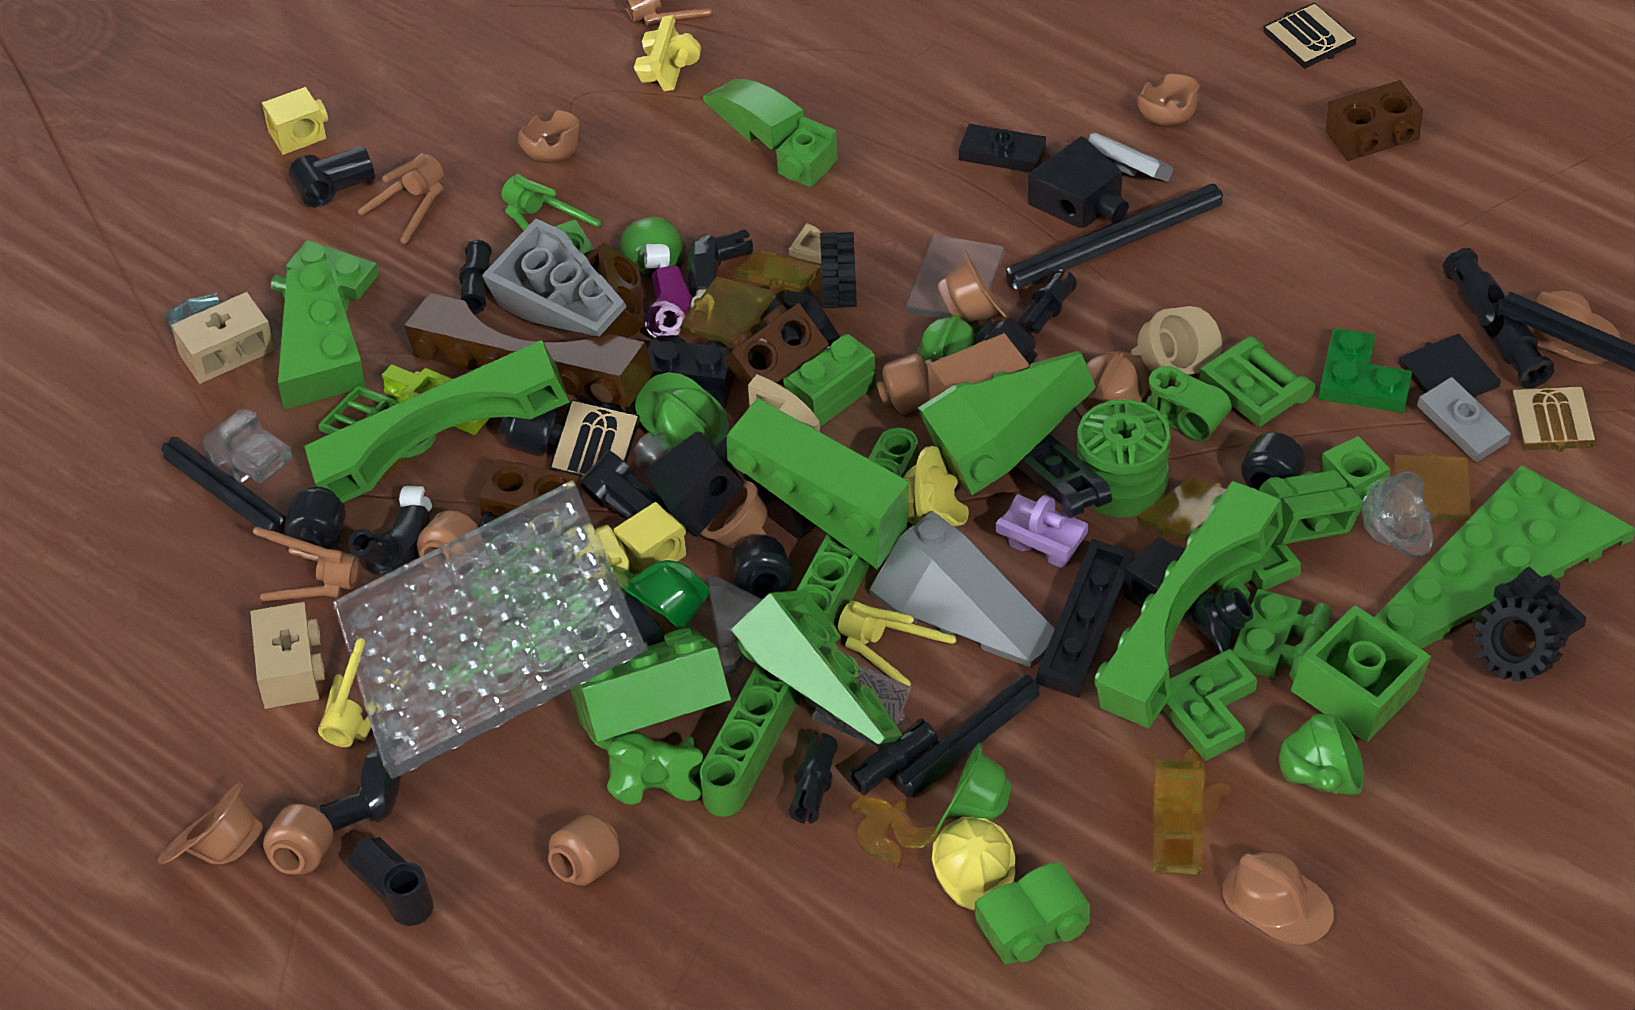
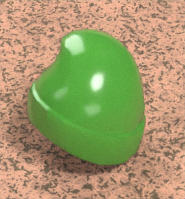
M1332 714L1313 715L1298 730L1286 737L1281 745L1279 767L1284 779L1292 785L1305 784L1318 791L1333 792L1336 795L1353 796L1362 792L1364 785L1362 757L1350 730L1337 716Z

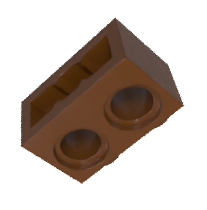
M1398 80L1329 101L1326 133L1347 161L1419 140L1423 108L1402 81Z
M603 242L585 257L596 272L602 275L620 296L626 308L601 335L612 334L629 338L645 325L640 266Z
M799 303L788 311L782 304L762 319L767 325L755 335L749 328L729 343L733 351L723 359L747 392L748 385L756 374L777 383L829 345ZM782 327H791L797 332L799 336L798 345L792 346L783 340L781 334ZM749 351H758L764 356L766 361L764 370H757L750 365L748 361Z
M501 459L496 460L478 496L482 516L489 511L494 515L519 524L526 521L533 524L535 530L566 540L583 507L580 478L578 475Z

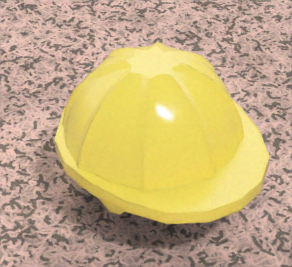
M926 446L921 451L917 464L904 476V479L910 482L907 522L915 525L933 511L953 527L964 525L968 520L969 509L955 497V487L958 484V478L948 473L943 453L938 447Z
M961 817L944 826L933 843L931 861L936 877L945 892L957 905L975 911V901L999 886L1014 881L1015 854L1012 841L1002 827L986 818Z

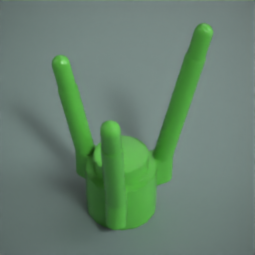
M520 174L512 176L504 184L502 199L508 204L505 213L513 218L523 231L530 224L522 214L537 212L542 207L543 202L595 227L601 226L599 219L554 198L556 196L554 189L531 181Z

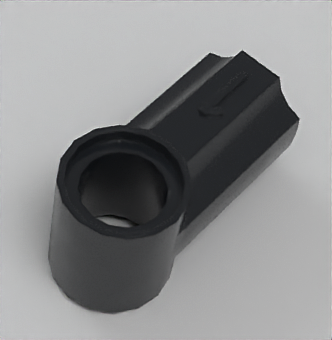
M365 146L322 160L315 155H304L297 158L289 168V176L304 204L314 208L328 204L333 199L336 191L375 178L374 167Z
M610 450L580 479L581 488L603 508L611 507L625 520H628L654 502H657L664 510L666 509V505L661 497L638 480L633 470Z
M367 836L354 846V851L347 860L350 870L389 906L391 915L396 922L401 925L412 926L422 923L431 915L434 908L433 899L424 871L420 866L415 863L406 862L381 837L374 839Z

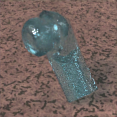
M218 293L188 298L168 310L166 322H169L170 332L173 334L172 324L220 304Z

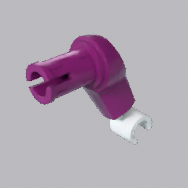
M646 244V251L644 252L645 268L659 269H656L652 274L655 301L645 313V328L650 336L657 340H663L666 336L678 335L689 311L692 297L679 267L669 266V247L664 244Z

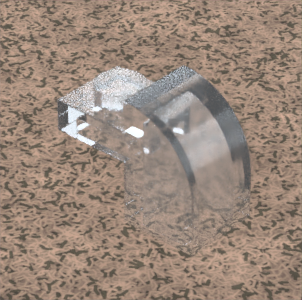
M247 409L237 410L203 437L206 458L240 483L251 477L261 484L292 460L290 447L260 427L258 415Z

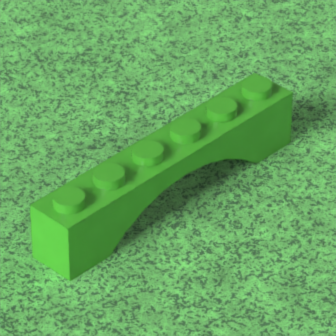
M540 340L332 434L326 435L304 447L317 487L331 490L344 503L371 491L383 474L402 455L423 440L442 430L464 422L489 417H516L530 420L570 401L557 365L544 342Z
M1233 480L1223 495L1215 497L1210 506L1207 519L1200 528L1196 527L1191 532L1186 550L1178 561L1173 560L1165 572L1164 582L1156 594L1151 593L1146 598L1141 610V616L1132 628L1128 627L1125 629L1119 640L1118 649L1111 660L1103 662L1099 667L1094 684L1097 687L1101 709L1149 729L1172 695L1169 676V652L1174 633L1185 612L1216 581L1240 567L1262 560L1283 528L1281 499Z

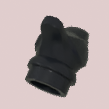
M1232 588L1228 591L1222 590L1217 595L1202 593L1185 612L1182 620L1194 625L1213 642L1217 655L1230 649V641L1234 630L1244 628L1245 623L1253 619V611L1246 596L1238 588Z

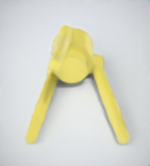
M850 601L845 606L838 622L839 633L848 637L845 647L859 652L903 688H909L911 682L866 646V643L870 641L876 643L883 635L885 627L948 644H955L957 641L953 635L912 624L914 618L911 615L870 607L857 601Z
M359 638L356 641L344 677L341 674L335 675L325 714L318 727V733L325 741L339 747L351 746L355 738L365 741L371 727L414 679V673L407 672L363 720L361 716L362 708L356 702L347 699L365 646L363 638Z

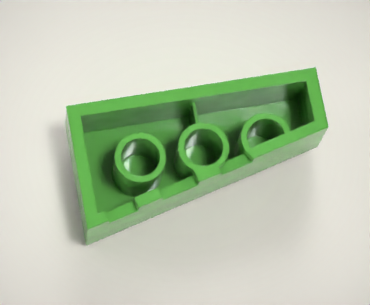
M757 398L727 434V460L737 470L750 476L876 569L879 568L890 554L900 535L907 531L909 481Z

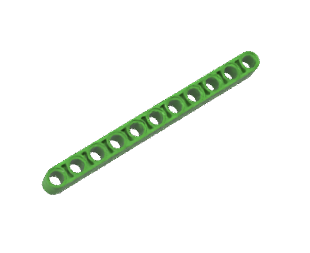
M897 427L889 429L879 437L868 459L904 478L905 474L917 464V437L906 428ZM827 533L796 591L806 590L837 629L843 609L852 601L870 564ZM758 663L700 768L703 804L705 809L715 816H732L743 807L802 696V693L759 666Z

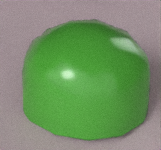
M643 218L633 222L622 232L618 251L638 264L640 272L645 275H649L650 271L654 269L645 268L644 266L646 244H664L668 246L670 251L669 266H678L684 260L686 247L673 224L665 218Z

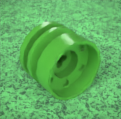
M1129 399L1109 400L1094 406L1082 417L1077 429V454L1080 460L1107 482L1112 494V502L1101 507H1096L1095 505L1089 507L1100 514L1117 518L1137 517L1153 510L1164 499L1168 488V459L1170 457L1169 447L1171 442L1169 423L1158 410L1143 402Z

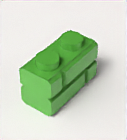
M844 334L834 341L831 346H827L783 378L784 388L797 396L810 408L818 418L821 427L876 386V373L874 372L875 355L872 350L849 334Z
M1337 470L1319 473L1308 471L1300 476L1288 477L1286 479L1272 477L1264 482L1259 489L1261 492L1281 499L1283 528L1274 540L1277 545L1349 533L1363 506V500L1351 487L1347 488V482Z

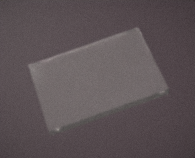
M933 235L910 298L906 302V312L937 318H952L953 315L950 313L938 290V284L967 261L963 251L966 250L977 267L985 285L991 291L1001 260L1005 255L1004 246Z

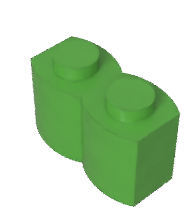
M1053 862L1031 871L1018 882L1004 884L984 894L975 901V917L977 924L1004 964H1011L1017 961L1027 962L1034 959L1047 944L1071 941L1080 936L1086 926L1090 924V904L1062 863Z

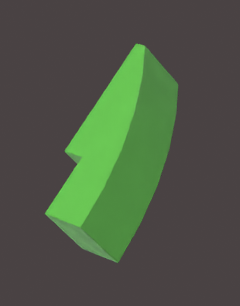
M733 79L703 95V101L749 142L758 138L772 151L778 149L799 127V120L803 117V109L773 88L747 79Z

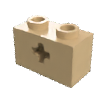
M248 292L171 325L178 353L199 384L275 351L269 322Z
M305 602L250 611L257 682L264 708L319 700L317 681L325 680V670L321 653L314 654L313 646L321 645V636L317 618H308Z

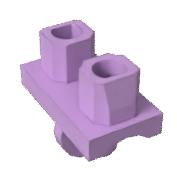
M1017 494L1007 513L996 522V532L1008 537L1010 547L1022 552L1031 550V548L1046 553L1048 563L1064 568L1087 535L1088 523L1076 518L1070 519L1066 514L1055 510L1056 503L1052 497L1043 495L1038 502H1035Z

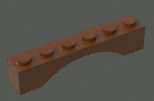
M429 293L404 325L414 356L470 370L480 368L523 347L536 343L507 336L488 327L471 312L464 300ZM604 334L600 335V337L597 336L584 340L544 342L557 365L567 394H575L604 403L629 407L653 374L647 348L643 341Z

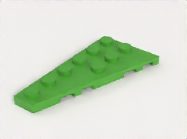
M1521 465L1374 618L1420 649H1423L1448 636L1451 628L1469 619L1475 622L1483 618L1484 616L1481 615L1482 611L1498 601L1494 597L1495 587L1501 583L1512 581L1527 567L1530 566L1541 577L1552 575L1559 579L1564 576L1566 569L1584 560L1590 563L1600 558L1603 550L1617 543L1623 546L1633 541L1635 527Z

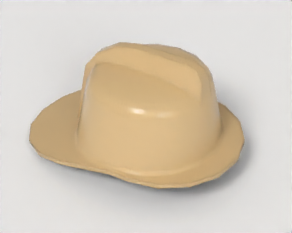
M1185 306L1163 309L1156 312L1153 318L1145 323L1139 331L1138 346L1131 350L1132 355L1141 356L1142 361L1151 371L1159 367L1171 366L1189 375L1200 373L1201 367L1221 355L1222 338L1217 323L1209 313L1199 307Z

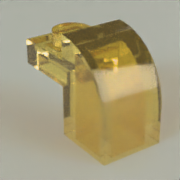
M1155 760L1151 812V858L1153 873L1202 874L1204 762Z

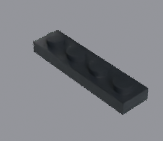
M1092 538L1038 669L1036 681L1039 685L1079 698L1125 583V568L1133 561L1134 552Z

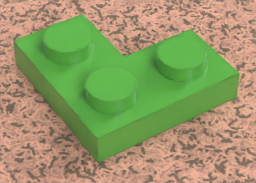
M1231 649L1170 678L1172 695L1162 710L1205 761L1245 741V729L1225 706L1255 692L1257 678Z

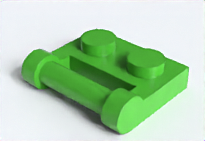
M1254 336L1244 339L1200 368L1199 380L1223 390L1228 395L1231 406L1258 427H1261L1295 403H1305L1315 391V384L1305 376L1298 377L1264 350V344ZM1252 363H1254L1255 365H1257L1260 369H1262L1264 372H1266L1269 376H1271L1273 379H1275L1278 383H1280V384H1281L1282 386H1284V387L1282 388L1280 385H1278L1276 382H1274L1271 378H1269L1267 375H1265L1262 371H1260L1258 368H1256Z

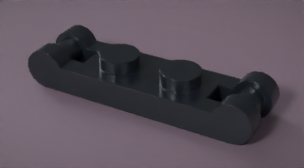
M1048 434L1016 465L1062 506L1064 513L1070 519L1083 514L1084 508L1092 505L1101 507L1112 502V494L1107 482L1051 434Z

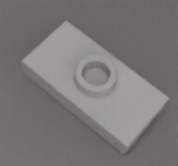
M1091 133L1088 141L1102 154L1115 159L1114 164L1120 171L1135 176L1137 170L1152 177L1169 181L1174 170L1171 165L1107 136Z
M1453 377L1419 397L1417 406L1476 463L1509 442L1511 433Z

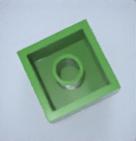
M1354 605L1303 654L1290 691L1322 713L1337 716L1351 733L1367 743L1418 692L1431 655Z

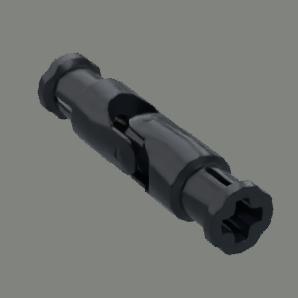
M1462 248L1451 253L1442 264L1444 275L1446 278L1454 280L1459 287L1458 294L1469 311L1476 315L1480 321V326L1506 363L1512 364L1518 372V381L1521 386L1526 389H1533L1546 383L1555 371L1553 361L1549 357L1543 356L1537 348L1538 341L1527 325L1499 313V306L1504 293L1492 275L1487 271H1483L1479 266L1478 256L1471 248Z

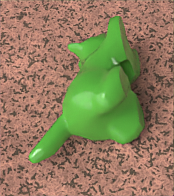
M638 731L627 732L596 742L588 733V736L596 746L608 751L610 779L607 783V789L611 796L621 803L633 805L641 802L644 792L649 788L663 789L671 796L684 801L697 800L702 795L701 786L693 778L700 774V768L704 761L703 753L694 747V739L691 736L678 745H670L652 740L647 735Z

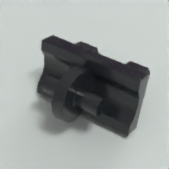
M1530 566L1524 569L1512 581L1501 583L1495 587L1494 597L1497 600L1519 594V596L1532 594L1535 595L1534 600L1543 598L1548 601L1549 604L1546 608L1548 610L1556 608L1560 614L1555 618L1557 624L1564 622L1566 630L1560 632V638H1566V643L1569 636L1583 628L1586 623L1587 617L1559 593L1560 582L1552 575L1541 577ZM1512 620L1515 624H1525L1530 630L1533 631L1531 626L1522 620Z

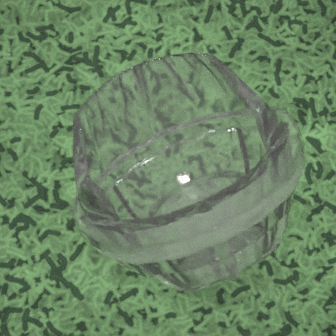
M1405 471L1375 481L1370 485L1361 508L1364 528L1369 532L1374 541L1393 547L1411 558L1425 556L1433 545L1430 525L1433 513L1423 503L1425 484L1417 474Z

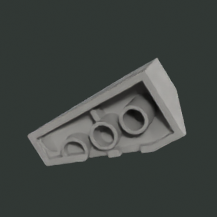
M536 218L482 275L499 307L528 322L600 337L626 308L624 301L603 276L596 272L582 252L580 253L573 245L568 235L564 231Z
M933 511L900 535L869 589L870 596L890 611L913 616V624L920 620L939 627L942 633L953 636L957 634L980 643L982 650L1030 668L1044 657L1055 630L963 533Z

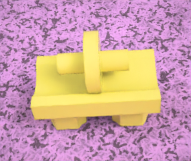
M673 15L662 17L658 30L644 33L642 43L647 56L638 57L634 65L635 72L643 84L658 81L664 92L675 89L681 67L696 63L701 53L700 44L690 33L678 34L674 26L676 20Z

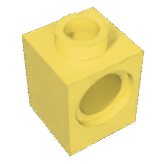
M306 87L262 102L268 132L283 155L326 139L323 124L328 121L326 109L320 99H313Z
M657 502L652 503L614 528L618 544L628 557L629 569L635 574L640 573L657 561H679L686 556L685 526L672 513L669 514Z

